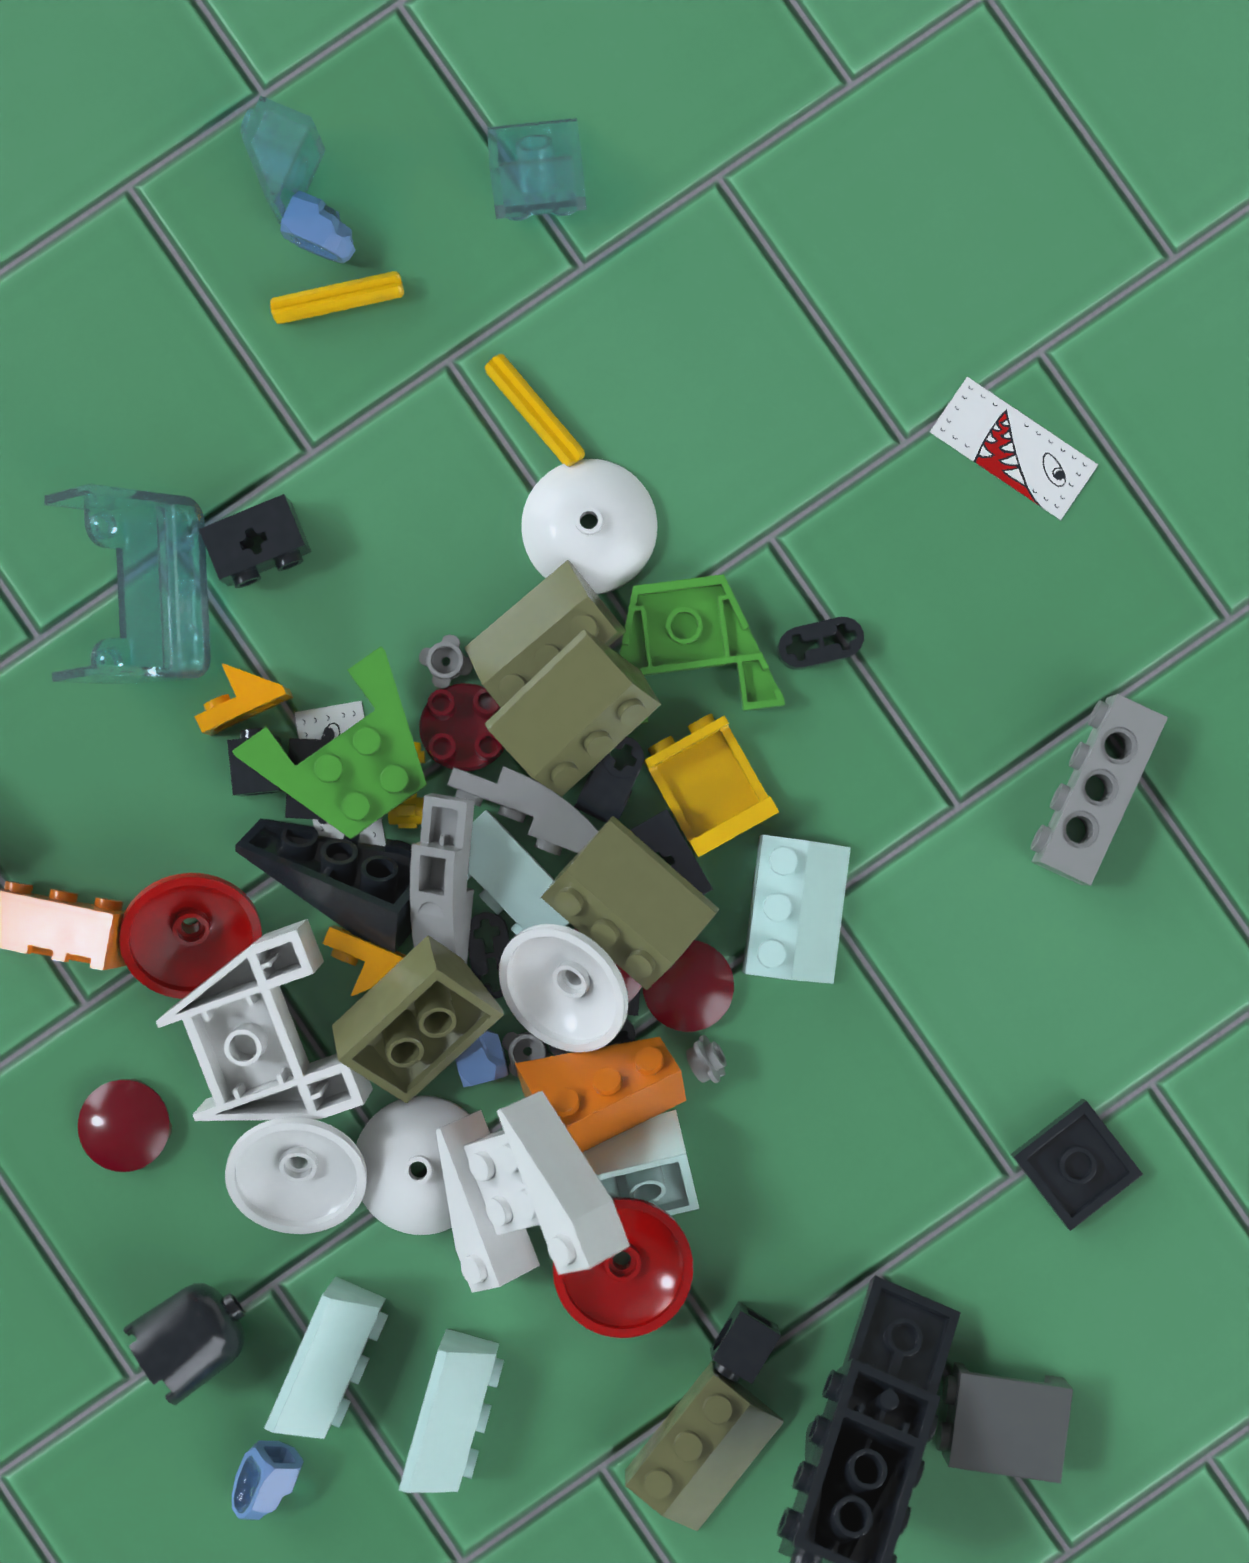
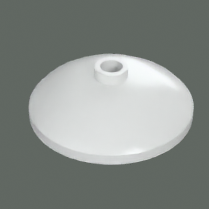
M581 459L572 466L568 467L562 464L554 468L535 485L523 510L522 538L532 564L545 579L569 560L596 594H603L626 585L643 570L655 547L657 515L648 491L631 472L609 461ZM586 514H592L598 519L597 525L592 529H585L580 524L581 518Z
M540 924L521 931L504 949L499 964V981L503 996L516 1019L536 1038L561 1050L589 1052L607 1045L619 1033L628 1013L627 989L616 964L592 939L565 926Z
M419 1095L413 1097L408 1103L400 1099L382 1108L369 1120L356 1143L365 1160L367 1169V1183L362 1202L380 1222L394 1230L413 1235H430L452 1228L436 1129L469 1115L466 1110L440 1097ZM419 1161L425 1164L427 1174L424 1177H415L411 1173L410 1167L413 1162Z
M285 1117L261 1123L248 1130L237 1140L227 1160L225 1182L232 1201L250 1220L265 1228L282 1233L309 1234L332 1228L354 1213L365 1194L367 1169L365 1160L357 1145L337 1128L314 1119Z

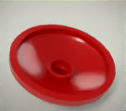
M203 873L171 875L150 884L131 901L121 921L120 950L127 968L141 984L158 994L183 999L262 936L261 921L253 902L233 883L220 877ZM187 918H196L198 920L193 925L185 924L183 921Z
M617 1197L612 1198L630 1245L620 1252H626L630 1255L629 1262L623 1265L617 1264L613 1260L615 1256L613 1255L591 1268L559 1275L553 1261V1279L561 1303L579 1324L603 1336L632 1338L657 1330L671 1320L680 1310L691 1288L693 1258L684 1231L670 1214L657 1205L645 1200Z

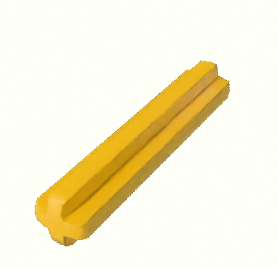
M392 271L273 297L270 300V309L275 322L283 324L401 298L404 295V287L399 272Z
M500 353L493 357L485 365L486 374L562 464L569 467L583 459L585 451L505 355Z

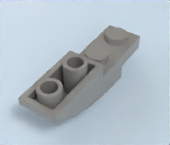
M503 766L498 782L494 783L453 767L447 785L457 789L455 797L475 800L474 805L478 807L481 806L483 799L499 804L500 808L497 814L521 823L524 822L526 815L534 817L528 835L537 838L534 845L536 848L558 856L561 855L563 848L579 853L598 832L589 820L570 803L549 788L523 774Z
M431 793L424 795L420 842L412 844L410 914L414 948L429 935L461 957L467 964L474 889L467 888L475 800Z

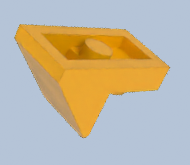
M222 663V667L236 697L231 699L229 694L216 697L203 705L206 711L194 717L201 732L212 736L294 697L290 689L283 685Z
M337 925L329 926L322 943L333 948L331 956L354 966H356L359 959L365 962L351 996L371 989L406 956L401 952L396 951L394 953L354 936L346 929Z

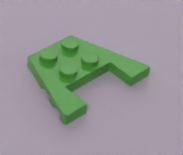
M724 574L633 586L625 624L626 632L623 634L620 656L641 670L644 676L735 664L738 670L743 711L785 705L784 697L774 681L769 666L756 644L749 625ZM648 717L641 724H648Z
M382 646L347 669L375 710L304 761L294 765L267 727L232 750L238 759L350 839H353L427 786L389 661Z

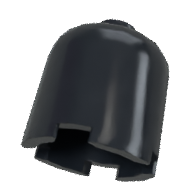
M194 1283L183 1288L124 1327V1332L128 1336L132 1334L136 1337L137 1340L130 1344L129 1347L150 1382L155 1385L162 1380L171 1390L165 1395L166 1400L176 1406L239 1356L244 1345V1330L239 1320L246 1316L231 1292L223 1297L216 1288L210 1285Z

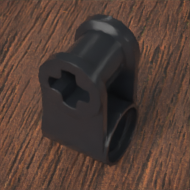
M626 737L615 749L621 750L624 744L631 746V756L636 758L634 766L625 765L622 771L614 768L616 760L608 753L596 765L594 771L591 770L574 808L605 823L612 816L618 820L620 819L632 794V786L644 761L643 749L633 738Z

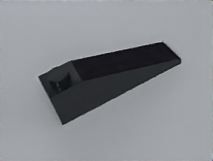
M260 818L235 845V852L354 936L395 953L412 932L410 914L411 844L387 839L385 846L359 842L360 834L353 839L348 838L346 835H344L343 839L319 836L315 827Z

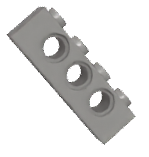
M1119 694L1107 697L1105 702L1098 701L1088 720V725L1093 727L1086 744L1080 742L1071 756L1069 767L1074 769L1067 785L1061 783L1058 786L1051 800L1050 808L1055 810L1048 826H1040L1032 841L1031 850L1035 851L1032 863L1079 885L1092 884L1168 717ZM1110 734L1117 736L1123 744V753L1117 760L1108 756L1105 751V740ZM1091 776L1098 777L1104 784V794L1098 801L1090 799L1085 791V784ZM1073 817L1080 819L1085 826V835L1078 843L1071 841L1066 834V825Z

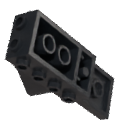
M876 1275L870 1280L843 1366L837 1371L832 1370L825 1382L822 1397L828 1400L824 1413L817 1415L814 1421L808 1425L805 1441V1461L802 1460L792 1484V1488L798 1491L793 1508L787 1507L778 1525L777 1536L782 1538L778 1553L790 1557V1563H896L897 1555L894 1554L899 1535L903 1534L909 1522L911 1507L908 1504L913 1488H916L924 1471L925 1461L922 1460L925 1447L932 1439L938 1424L936 1410L941 1396L936 1394L961 1312Z

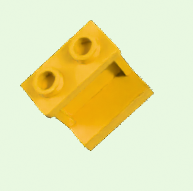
M712 713L687 726L691 734L676 743L672 736H669L649 747L648 751L651 757L644 760L646 768L697 858L779 813L771 796L768 797L733 735L725 715L715 720Z

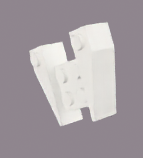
M308 919L261 936L156 1021L158 1028L183 1020L212 1097L207 1098L192 1114L195 1121L273 1120L285 1117L320 1120L364 1105L373 1088L370 1080L339 1062L337 1054L309 1063L282 994L280 985L314 974L324 962Z
M543 1091L534 1093L497 1110L504 1130L490 1134L481 1110L436 1129L455 1249L461 1263L462 1274L468 1281L472 1293L501 1287L540 1266L526 1229L528 1227L540 1225L548 1245L549 1255L554 1261L559 1275L591 1268L630 1246L612 1198Z

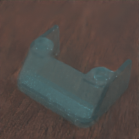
M87 484L44 496L45 505L84 510L85 529L90 540L101 548L116 549L120 638L103 639L94 646L91 653V666L52 672V682L124 684L189 680L203 676L210 666L211 652L206 546L199 531L200 528L205 527L203 512L197 502L186 496Z

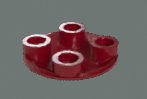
M461 683L434 691L428 698L419 722L420 738L426 752L438 764L451 770L454 767L462 771H474L490 765L503 753L505 748L490 733L485 723L501 707L484 687L476 684Z
M694 940L677 961L647 990L642 987L643 995L648 1009L659 1022L677 1031L694 1032L712 1026L726 1013L734 994V978L727 960L718 950L704 942Z
M137 1079L114 1080L98 1087L85 1100L78 1117V1136L86 1154L99 1166L115 1172L135 1171L153 1162L163 1151L172 1133V1125L164 1101L151 1087Z

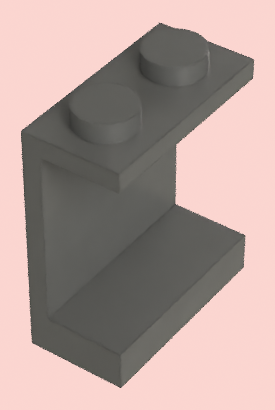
M954 1362L952 1376L946 1375L943 1384L942 1398L943 1403L948 1404L946 1422L940 1421L938 1424L936 1436L937 1450L942 1451L943 1458L948 1467L1061 1483L1073 1388L1062 1377L1045 1375L1044 1383L973 1373L969 1372L963 1363Z

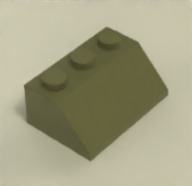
M567 560L464 648L482 685L497 704L502 707L583 629L607 646H610L622 636L626 630L573 564Z
M583 629L502 706L485 725L490 733L533 779L562 797L652 714L661 703L641 670Z
M614 816L565 866L541 896L546 903L578 931L596 942L618 966L646 990L677 961L719 910L716 905Z
M428 935L332 1025L338 1061L403 1102L408 1103L495 1024L504 1013L501 1006L464 960Z
M712 1361L625 1469V1486L661 1516L696 1531L700 1529L784 1422L783 1418L741 1384L720 1374L714 1368L715 1363Z

